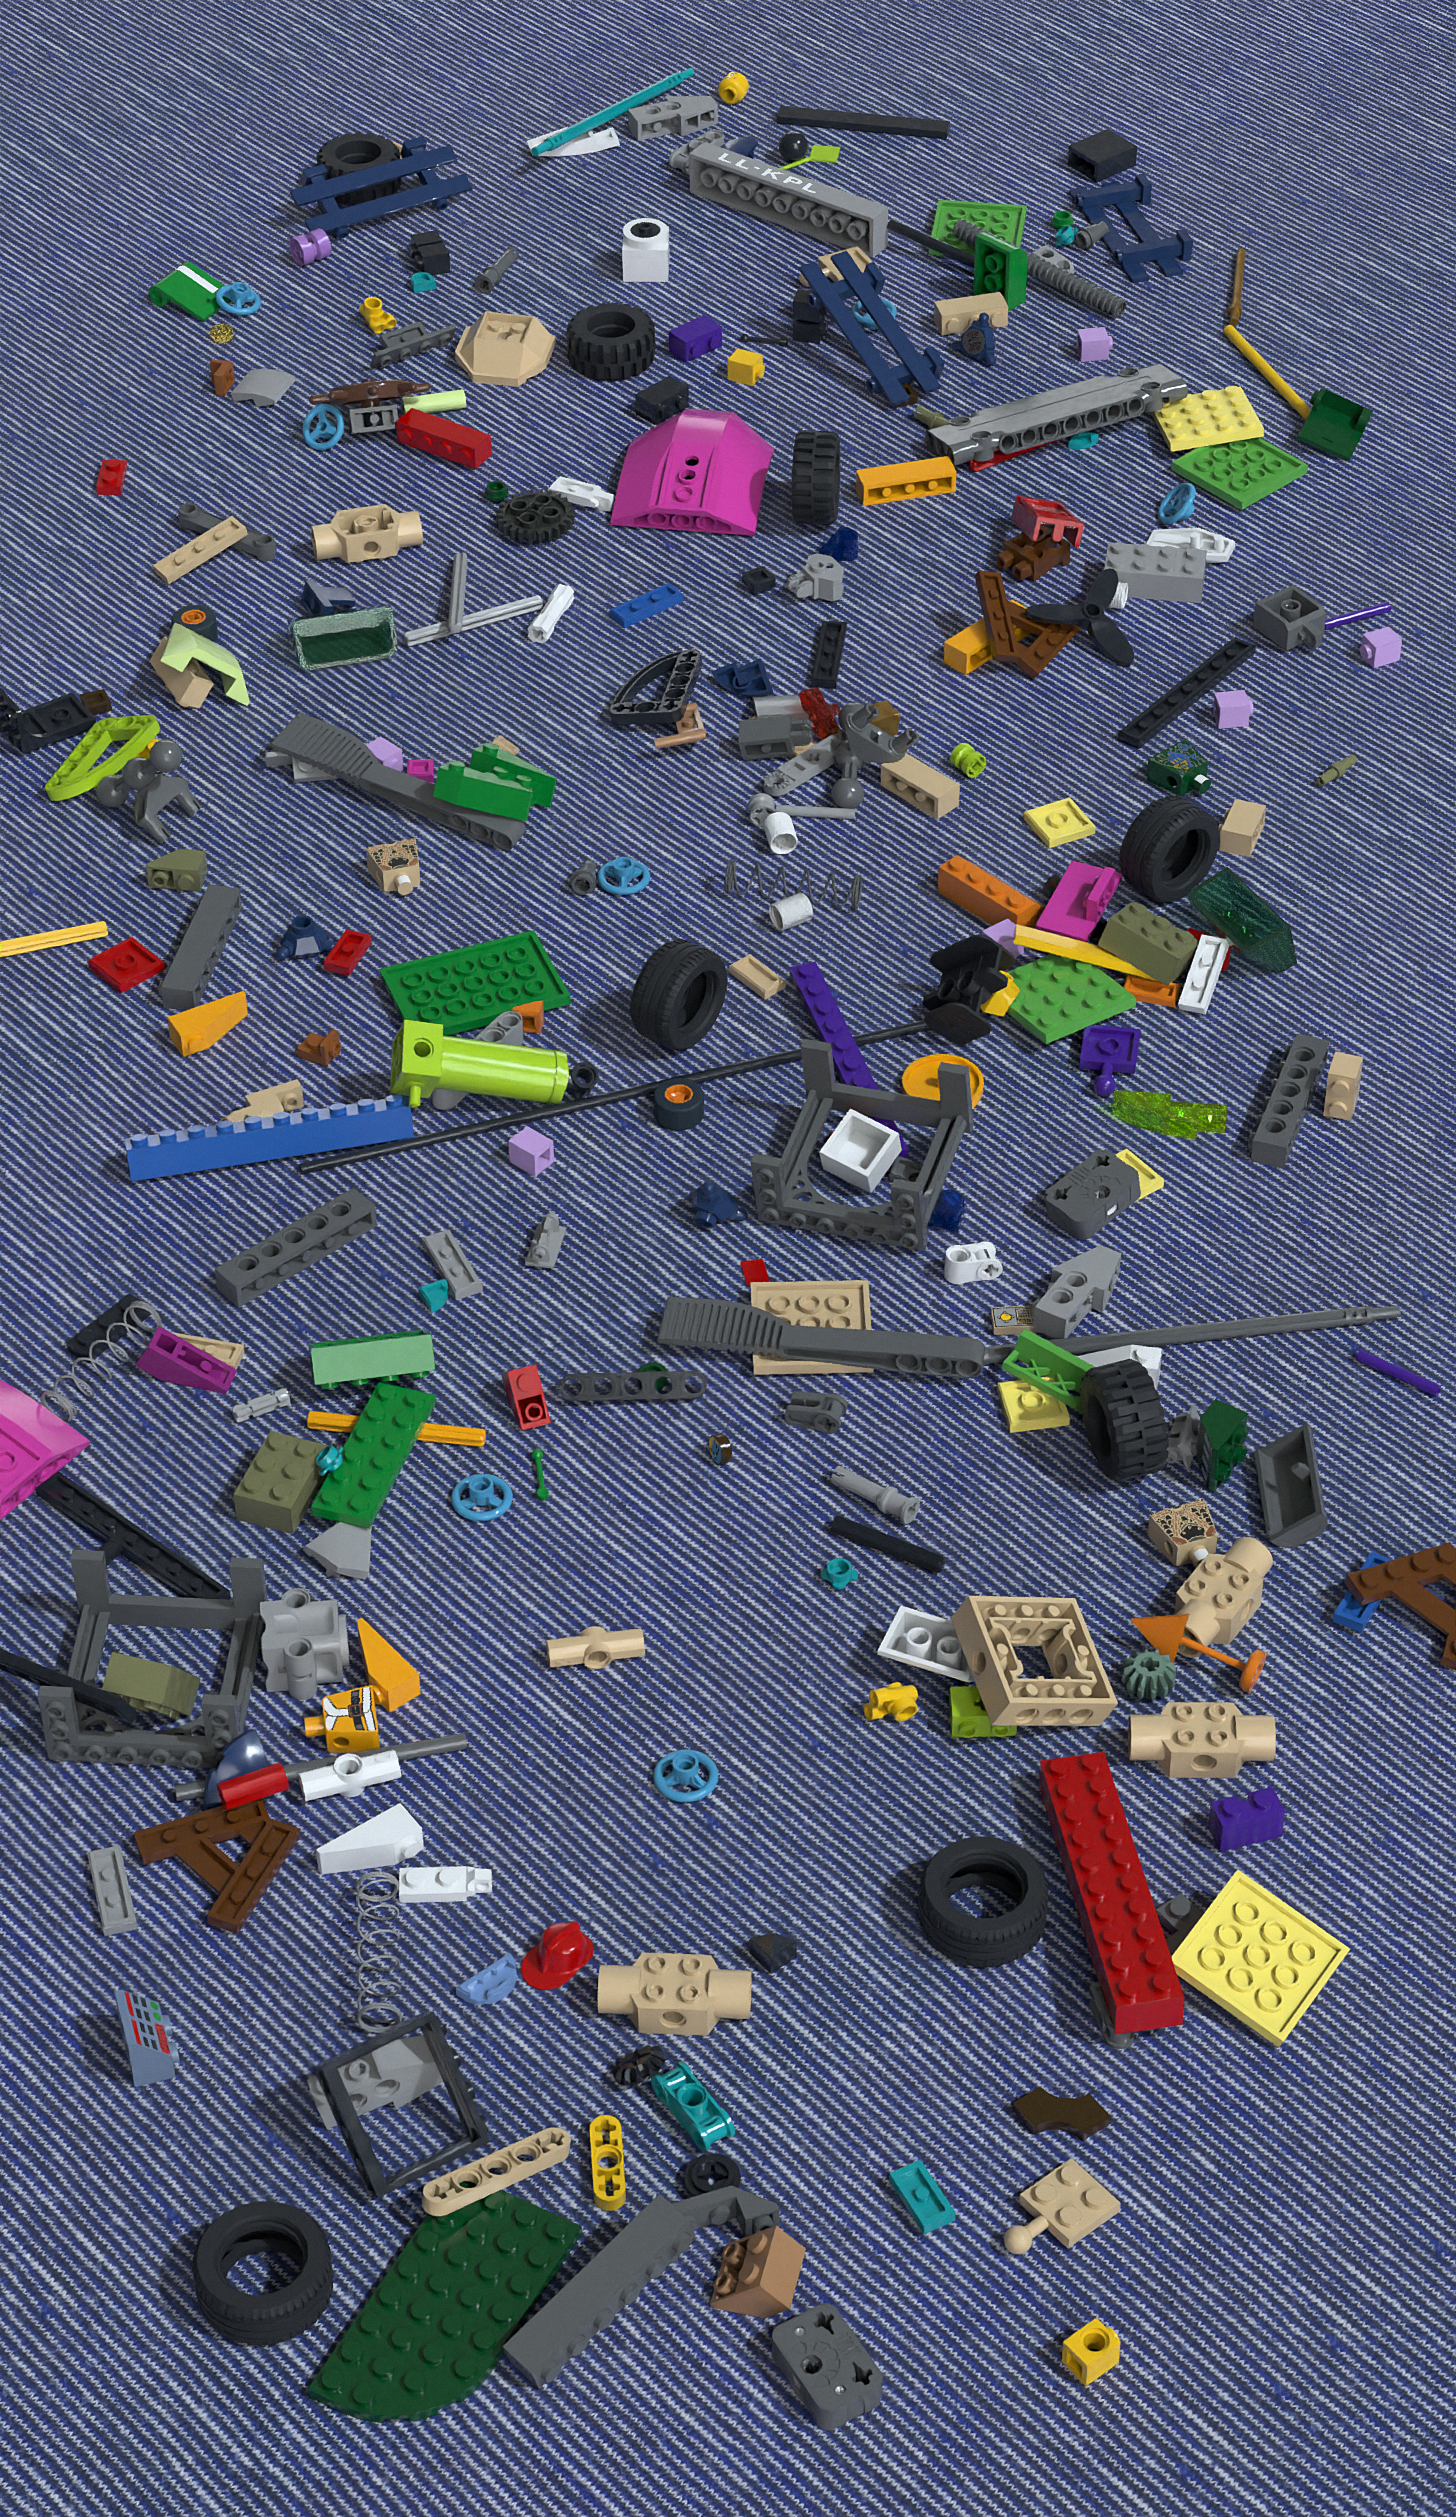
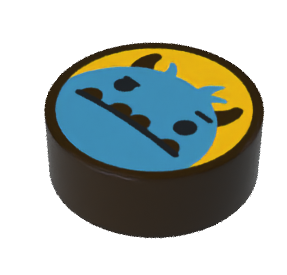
M723 1433L711 1435L709 1438V1450L713 1461L717 1465L729 1463L732 1459V1447L728 1437Z

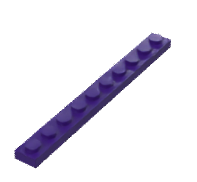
M816 961L791 966L789 975L821 1041L831 1043L833 1065L841 1083L879 1090ZM866 1116L899 1133L902 1150L898 1156L907 1158L908 1148L893 1120Z

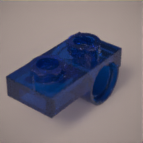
M841 525L836 533L831 535L827 544L821 547L819 554L831 556L837 562L840 560L846 562L855 560L858 557V532Z
M943 1190L938 1197L927 1226L959 1232L966 1212V1203H964L963 1196L954 1190Z

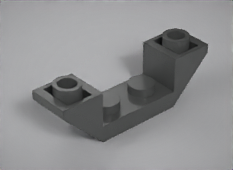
M728 2186L671 2203L690 2220L694 2231L713 2224H723L732 2218H737L744 2237L775 2225L779 2227V2207L776 2203L734 2186ZM678 2254L667 2263V2266L678 2261Z

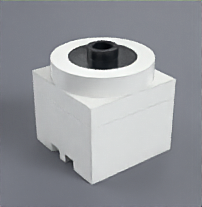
M641 218L628 222L623 228V282H668L670 258L669 226L651 218Z

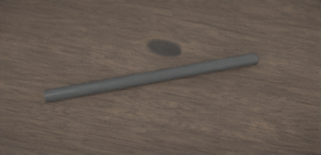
M465 1733L350 1754H355L362 1758L394 1750L398 1761L468 1749ZM339 1756L284 1765L283 1768L288 1781L299 1780L298 1773L334 1765ZM206 1780L174 1785L177 1802L204 1797Z

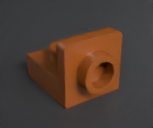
M212 359L210 361L212 384L215 386L216 395L225 397L235 383L233 362Z
M332 1029L326 1037L311 1032L297 1048V1056L327 1067L340 1054L342 1045L339 1039V1031Z

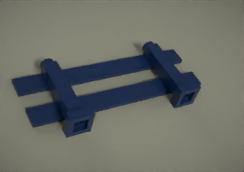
M424 136L403 142L400 152L402 159L325 180L327 170L324 164L303 170L300 182L302 187L290 190V194L297 207L317 202L323 215L305 220L309 232L320 228L325 233L331 231L333 236L340 240L349 235L348 226L430 202L437 210H443L449 205L448 197L472 191V186L466 174L439 181L433 168L457 162L458 159L451 145L425 152L427 142ZM412 174H417L422 186L344 209H339L334 199L335 196Z
M1145 174L1136 175L1134 182L1120 184L1119 181L1102 184V187L1087 190L1086 187L1070 189L1069 194L1074 200L1076 207L1082 211L1091 225L1101 221L1107 224L1109 232L1101 240L1115 258V262L1120 265L1132 283L1149 280L1150 276L1140 262L1154 260L1166 277L1183 274V269L1174 256H1180L1182 261L1192 260L1193 240L1185 229L1176 230V237L1159 238L1133 202L1134 200H1139L1142 205L1151 204L1152 184ZM1114 204L1141 243L1127 245L1100 206Z
M847 250L832 255L831 261L844 278L834 283L829 282L816 261L799 267V271L813 290L807 297L809 305L817 309L826 308L871 373V378L866 381V386L870 393L875 392L878 394L884 392L891 404L895 406L908 401L910 398L902 387L903 384L915 380L924 394L941 388L937 379L941 377L945 364L933 346L925 349L923 357L914 348L878 296L882 292L886 278L874 262L866 264L865 270L862 273ZM853 296L858 298L903 364L893 368L888 367L843 300Z

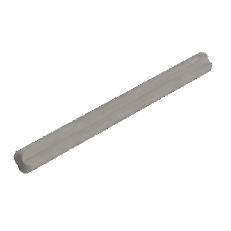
M464 552L462 554L456 553L453 561L448 619L449 631L451 633H460L463 625L468 563L467 554Z
M539 595L465 615L463 616L461 632L541 610L543 608V600ZM447 620L405 632L404 642L408 647L453 635L457 632L451 633L449 631Z

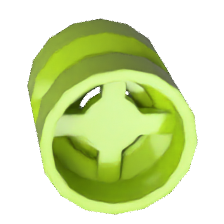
M961 743L956 746L950 756L951 763L958 769H962L963 773L970 778L981 774L986 766V757L980 752L975 751L968 743Z

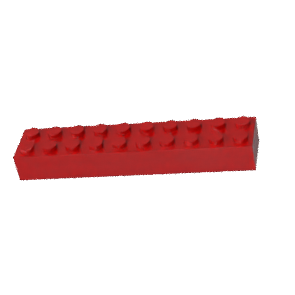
M1099 1752L1040 1760L1039 1790L1095 1972L1101 1984V1991L1107 2010H1109L1115 2035L1183 2025L1184 1994L1105 1753Z

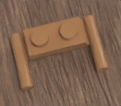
M697 703L688 704L684 717L680 721L675 722L677 735L654 739L655 748L660 749L707 739Z

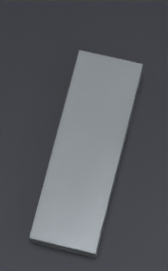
M450 1230L422 1238L425 1250L443 1279L446 1278L448 1288L455 1300L483 1292V1285Z
M120 1845L87 1852L104 1936L138 1929Z

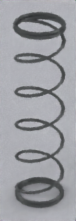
M731 859L728 861L724 882L726 893L730 894L735 883L739 895H744L750 888L757 870L759 888L764 898L770 897L774 892L781 872L785 895L787 898L789 897L786 888L784 866L780 867L775 884L770 894L766 896L762 889L759 863L755 865L746 890L741 893L737 886L736 863ZM808 868L805 870L796 894L800 892L807 874L810 898L814 904H818L823 899L832 876L833 893L839 907L844 906L852 892L851 907L853 909L858 908L862 890L861 875H855L848 896L841 905L838 903L833 872L829 874L824 891L816 902L811 892Z

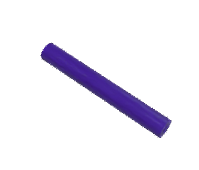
M1389 602L1326 619L1324 630L1390 612L1391 605Z
M1360 1350L1356 1356V1361L1437 1397L1441 1391V1385L1368 1352Z

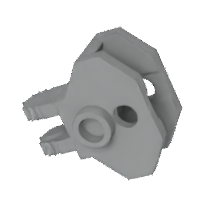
M816 553L808 556L806 565L802 566V572L787 578L785 584L789 590H794L793 592L797 598L811 596L813 599L820 598L836 601L842 599L844 585L841 583L844 576V568L833 557Z

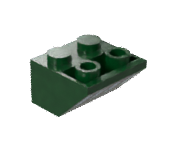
M1217 1399L1211 1403L1200 1417L1196 1457L1207 1489L1212 1493L1217 1490L1221 1483L1225 1484L1229 1480L1235 1465H1240L1244 1461L1247 1453L1244 1444L1249 1433V1427L1246 1426L1248 1413Z

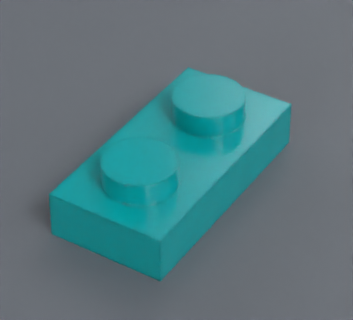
M921 2159L889 2173V2182L923 2234H927L955 2221L954 2209Z

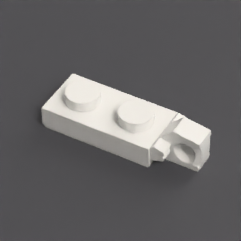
M560 476L548 488V492L552 491L553 496L560 493L561 498L567 497L568 502L581 506L597 507L601 511L609 512L614 507V494L602 491L601 487Z
M469 1866L400 1868L399 1901L401 1903L467 1901V1897L473 1896L475 1893L492 1892L491 1869H479Z

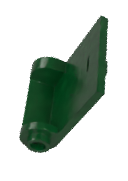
M1323 388L1319 392L1315 390L1309 402L1313 407L1297 436V440L1349 462L1367 427L1373 410Z

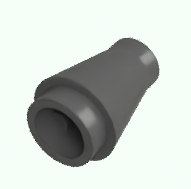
M1101 221L1097 224L1079 228L1075 234L1077 245L1082 249H1090L1104 235L1108 234V226L1105 222Z
M590 860L582 862L581 866L572 874L570 884L576 893L586 895L596 888L597 867L594 862Z

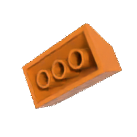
M958 855L939 866L938 892L992 926L1005 919H1009L1015 925L1036 928V923L1045 909L1040 903Z

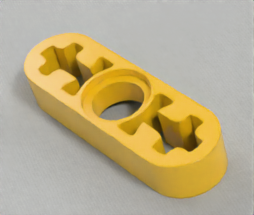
M602 2115L595 2118L590 2124L594 2201L600 2209L614 2211L622 2207L626 2200L622 2131L618 2119L610 2115ZM602 2130H609L610 2144L603 2145ZM604 2157H612L617 2161V2164L612 2168H602L598 2162ZM605 2181H612L613 2196H606Z

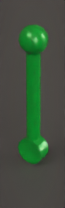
M534 1449L531 1456L536 1464L539 1485L537 1498L544 1501L549 1498V1491L545 1488L541 1463L543 1452L540 1449Z

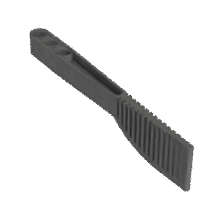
M300 712L270 743V747L277 751L293 756L295 759H300L302 762L305 761L306 764H312L313 767L317 766L320 770L324 769V772H330L333 776L336 774V777H342L344 781L348 779V782L351 784L354 782L356 786L361 785V788L499 849L510 851L526 833V826L521 820L458 806L433 797L435 784L379 764L372 751L354 735Z
M686 1297L667 1298L657 1342L660 1344L696 1346L698 1348L706 1347V1349L714 1348V1350L722 1349V1351L729 1349L730 1352L738 1350V1353L746 1351L747 1354H751V1352H755V1355H759L762 1352L763 1356L771 1353V1357H776V1354H779V1358L959 1378L978 1377L982 1372L985 1355V1345L980 1340L974 1338L911 1332L790 1325L767 1311L747 1304L726 1300Z

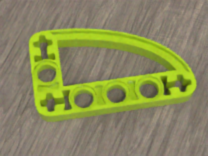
M154 715L105 718L95 723L46 783L45 790L51 801H60L82 794L97 786L103 777L114 775L121 770L130 759L135 758L159 733L161 728ZM129 740L111 757L89 771L112 741Z

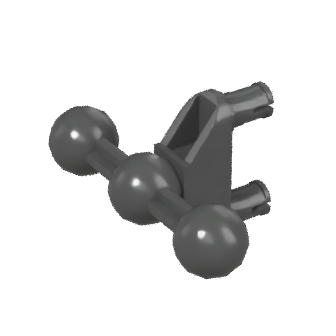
M851 702L844 705L839 712L838 720L840 727L846 732L845 741L841 742L835 751L836 763L842 769V779L836 781L831 791L833 803L839 808L854 809L861 804L864 798L863 786L856 779L857 770L863 768L865 763L898 762L904 758L906 750L919 741L918 733L915 730L912 731V728H907L900 736L894 738L871 724L870 721L879 716V710L869 702L866 705Z
M167 739L160 740L152 746L148 759L141 757L130 759L125 764L121 777L116 775L105 776L96 786V796L99 802L105 807L110 808L123 805L129 796L130 789L138 790L133 795L136 798L135 822L139 827H145L158 845L172 835L157 817V813L172 799H176L188 813L189 817L203 807L188 789L189 783L186 779L163 776L162 773L155 776L157 771L170 773L177 770L183 761V753L180 746L174 741Z

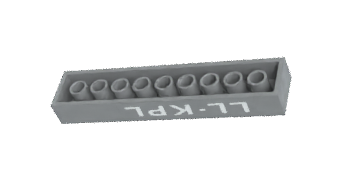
M703 142L689 153L690 192L846 249L858 246L871 258H874L888 246V207L707 142Z

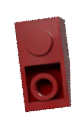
M528 1365L501 1372L508 1403L521 1431L551 1423L537 1365Z

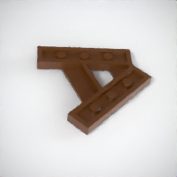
M979 570L974 577L992 658L996 661L1016 663L1034 680L1081 627L1039 622L1024 615L1025 608L1006 599L1001 573ZM1013 625L1038 636V638L1029 648L1016 642Z
M1450 1542L1347 1575L1344 1583L1360 1606L1394 1596L1447 1635L1439 1664L1456 1670V1602L1453 1609L1423 1587L1424 1585L1444 1579L1456 1588V1549Z
M261 1798L227 1811L224 1810L223 1806H219L133 1832L143 1865L176 1855L220 1896L207 1914L208 1924L238 1934L299 1840L300 1829L271 1819ZM240 1836L251 1848L238 1866L214 1844Z

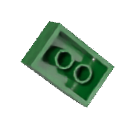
M979 233L976 235L974 296L1001 292L1008 305L1009 312L1026 302V252L990 233Z

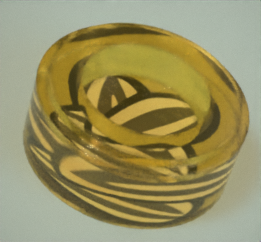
M217 324L210 330L211 340L215 343H228L234 338L233 328L228 324Z

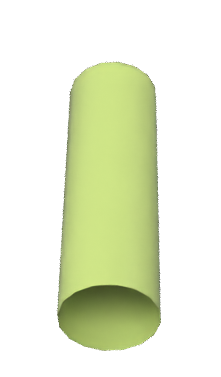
M463 389L407 397L401 400L403 414L411 408L426 413L466 408V397Z

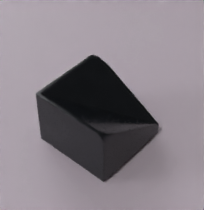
M777 1933L755 1936L749 1939V1954L772 1974L797 1957V1943L793 1939Z

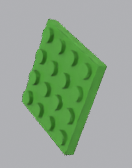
M938 200L931 236L975 256V247L952 235L955 223L959 219H964L966 222L968 221L994 234V236L996 235L1005 239V241L1011 242V244H1015L1017 247H1021L1027 206ZM929 248V254L940 257L946 256Z
M1257 437L1198 447L1173 461L1171 470L1236 508L1243 510L1305 475L1308 471V465Z
M1050 954L1007 972L1014 978L1013 982L1020 989L1013 1003L1009 1005L1007 1013L1045 1044L1136 1007V997L1093 964Z

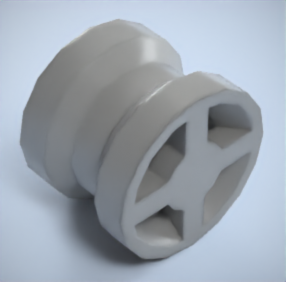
M756 794L748 802L750 820L756 826L764 827L765 819L769 815L776 813L774 800L768 794Z

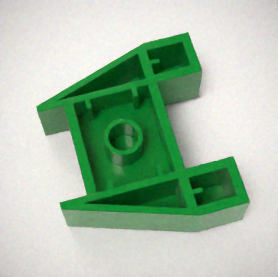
M484 743L473 749L469 768L465 767L463 762L452 760L439 767L433 797L458 806L527 821L529 809L537 803L548 808L551 807L557 778L513 754L499 749V746L496 744Z

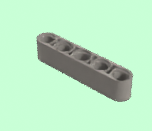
M514 1011L504 1012L479 1033L474 1040L521 1046L523 1043L522 1016ZM434 1089L431 1094L432 1104L437 1109L448 1110L456 1106L469 1093Z

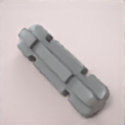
M285 1388L273 1391L274 1395L267 1393L248 1400L246 1405L244 1403L234 1405L232 1407L233 1417L237 1423L249 1420L248 1416L254 1418L276 1410V1406L278 1408L285 1407L290 1404L289 1393Z

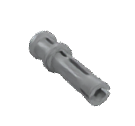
M837 1466L834 1471L844 1478L832 1473V1484L838 1485L877 1504L881 1512H890L900 1517L901 1522L905 1524L911 1523L918 1513L920 1507L919 1499L915 1497L908 1498L898 1493L895 1487L884 1488L845 1469L843 1466Z

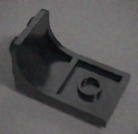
M0 687V732L5 733L11 745L16 746L22 754L61 741L72 735L83 733L91 729L96 723V718L73 693L21 711Z

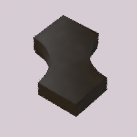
M1038 2087L1015 2101L1012 2105V2111L1033 2134L1046 2130H1062L1084 2141L1111 2124V2116L1090 2093L1078 2098H1061Z

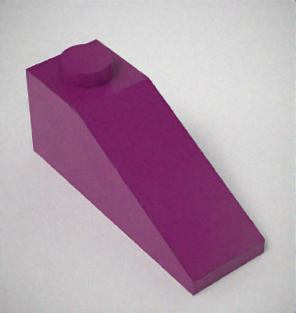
M160 1326L146 1344L136 1364L138 1368L162 1381L226 1394L237 1372L233 1367Z

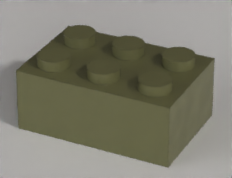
M1132 901L1109 918L1098 945L1167 986L1190 968L1199 940L1195 939L1190 932L1173 926L1166 918L1158 917L1151 913L1144 905Z
M270 1431L233 1494L236 1520L294 1534L329 1472L327 1471L321 1476L319 1474L321 1468L315 1463L317 1455L327 1445Z
M112 1652L102 1690L123 1698L135 1710L148 1713L151 1710L162 1716L179 1720L180 1714L191 1716L201 1679L171 1665Z

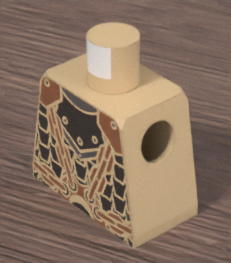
M415 838L366 847L368 871L384 892L398 890L400 894L406 895L412 892L413 887L420 884Z
M1204 1499L1149 1515L1148 1536L1174 1566L1180 1567L1193 1563L1197 1568L1208 1553L1216 1554L1217 1532Z

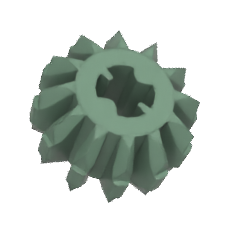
M1144 1648L1142 1653L1133 1651L1130 1658H1126L1123 1663L1121 1678L1123 1686L1127 1687L1128 1695L1137 1694L1139 1701L1144 1697H1149L1153 1702L1156 1696L1165 1699L1168 1691H1172L1175 1686V1664L1171 1663L1169 1655L1160 1656L1159 1649L1149 1652Z

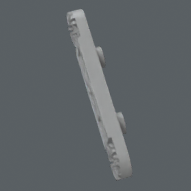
M841 729L834 736L830 735L777 768V771L772 772V774L769 773L764 778V791L772 796L784 795L835 764V751L838 745L845 741L846 732Z

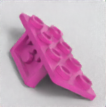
M1071 861L1036 923V929L1088 942L1122 879V874L1115 872L1113 868L1105 867L1102 869Z

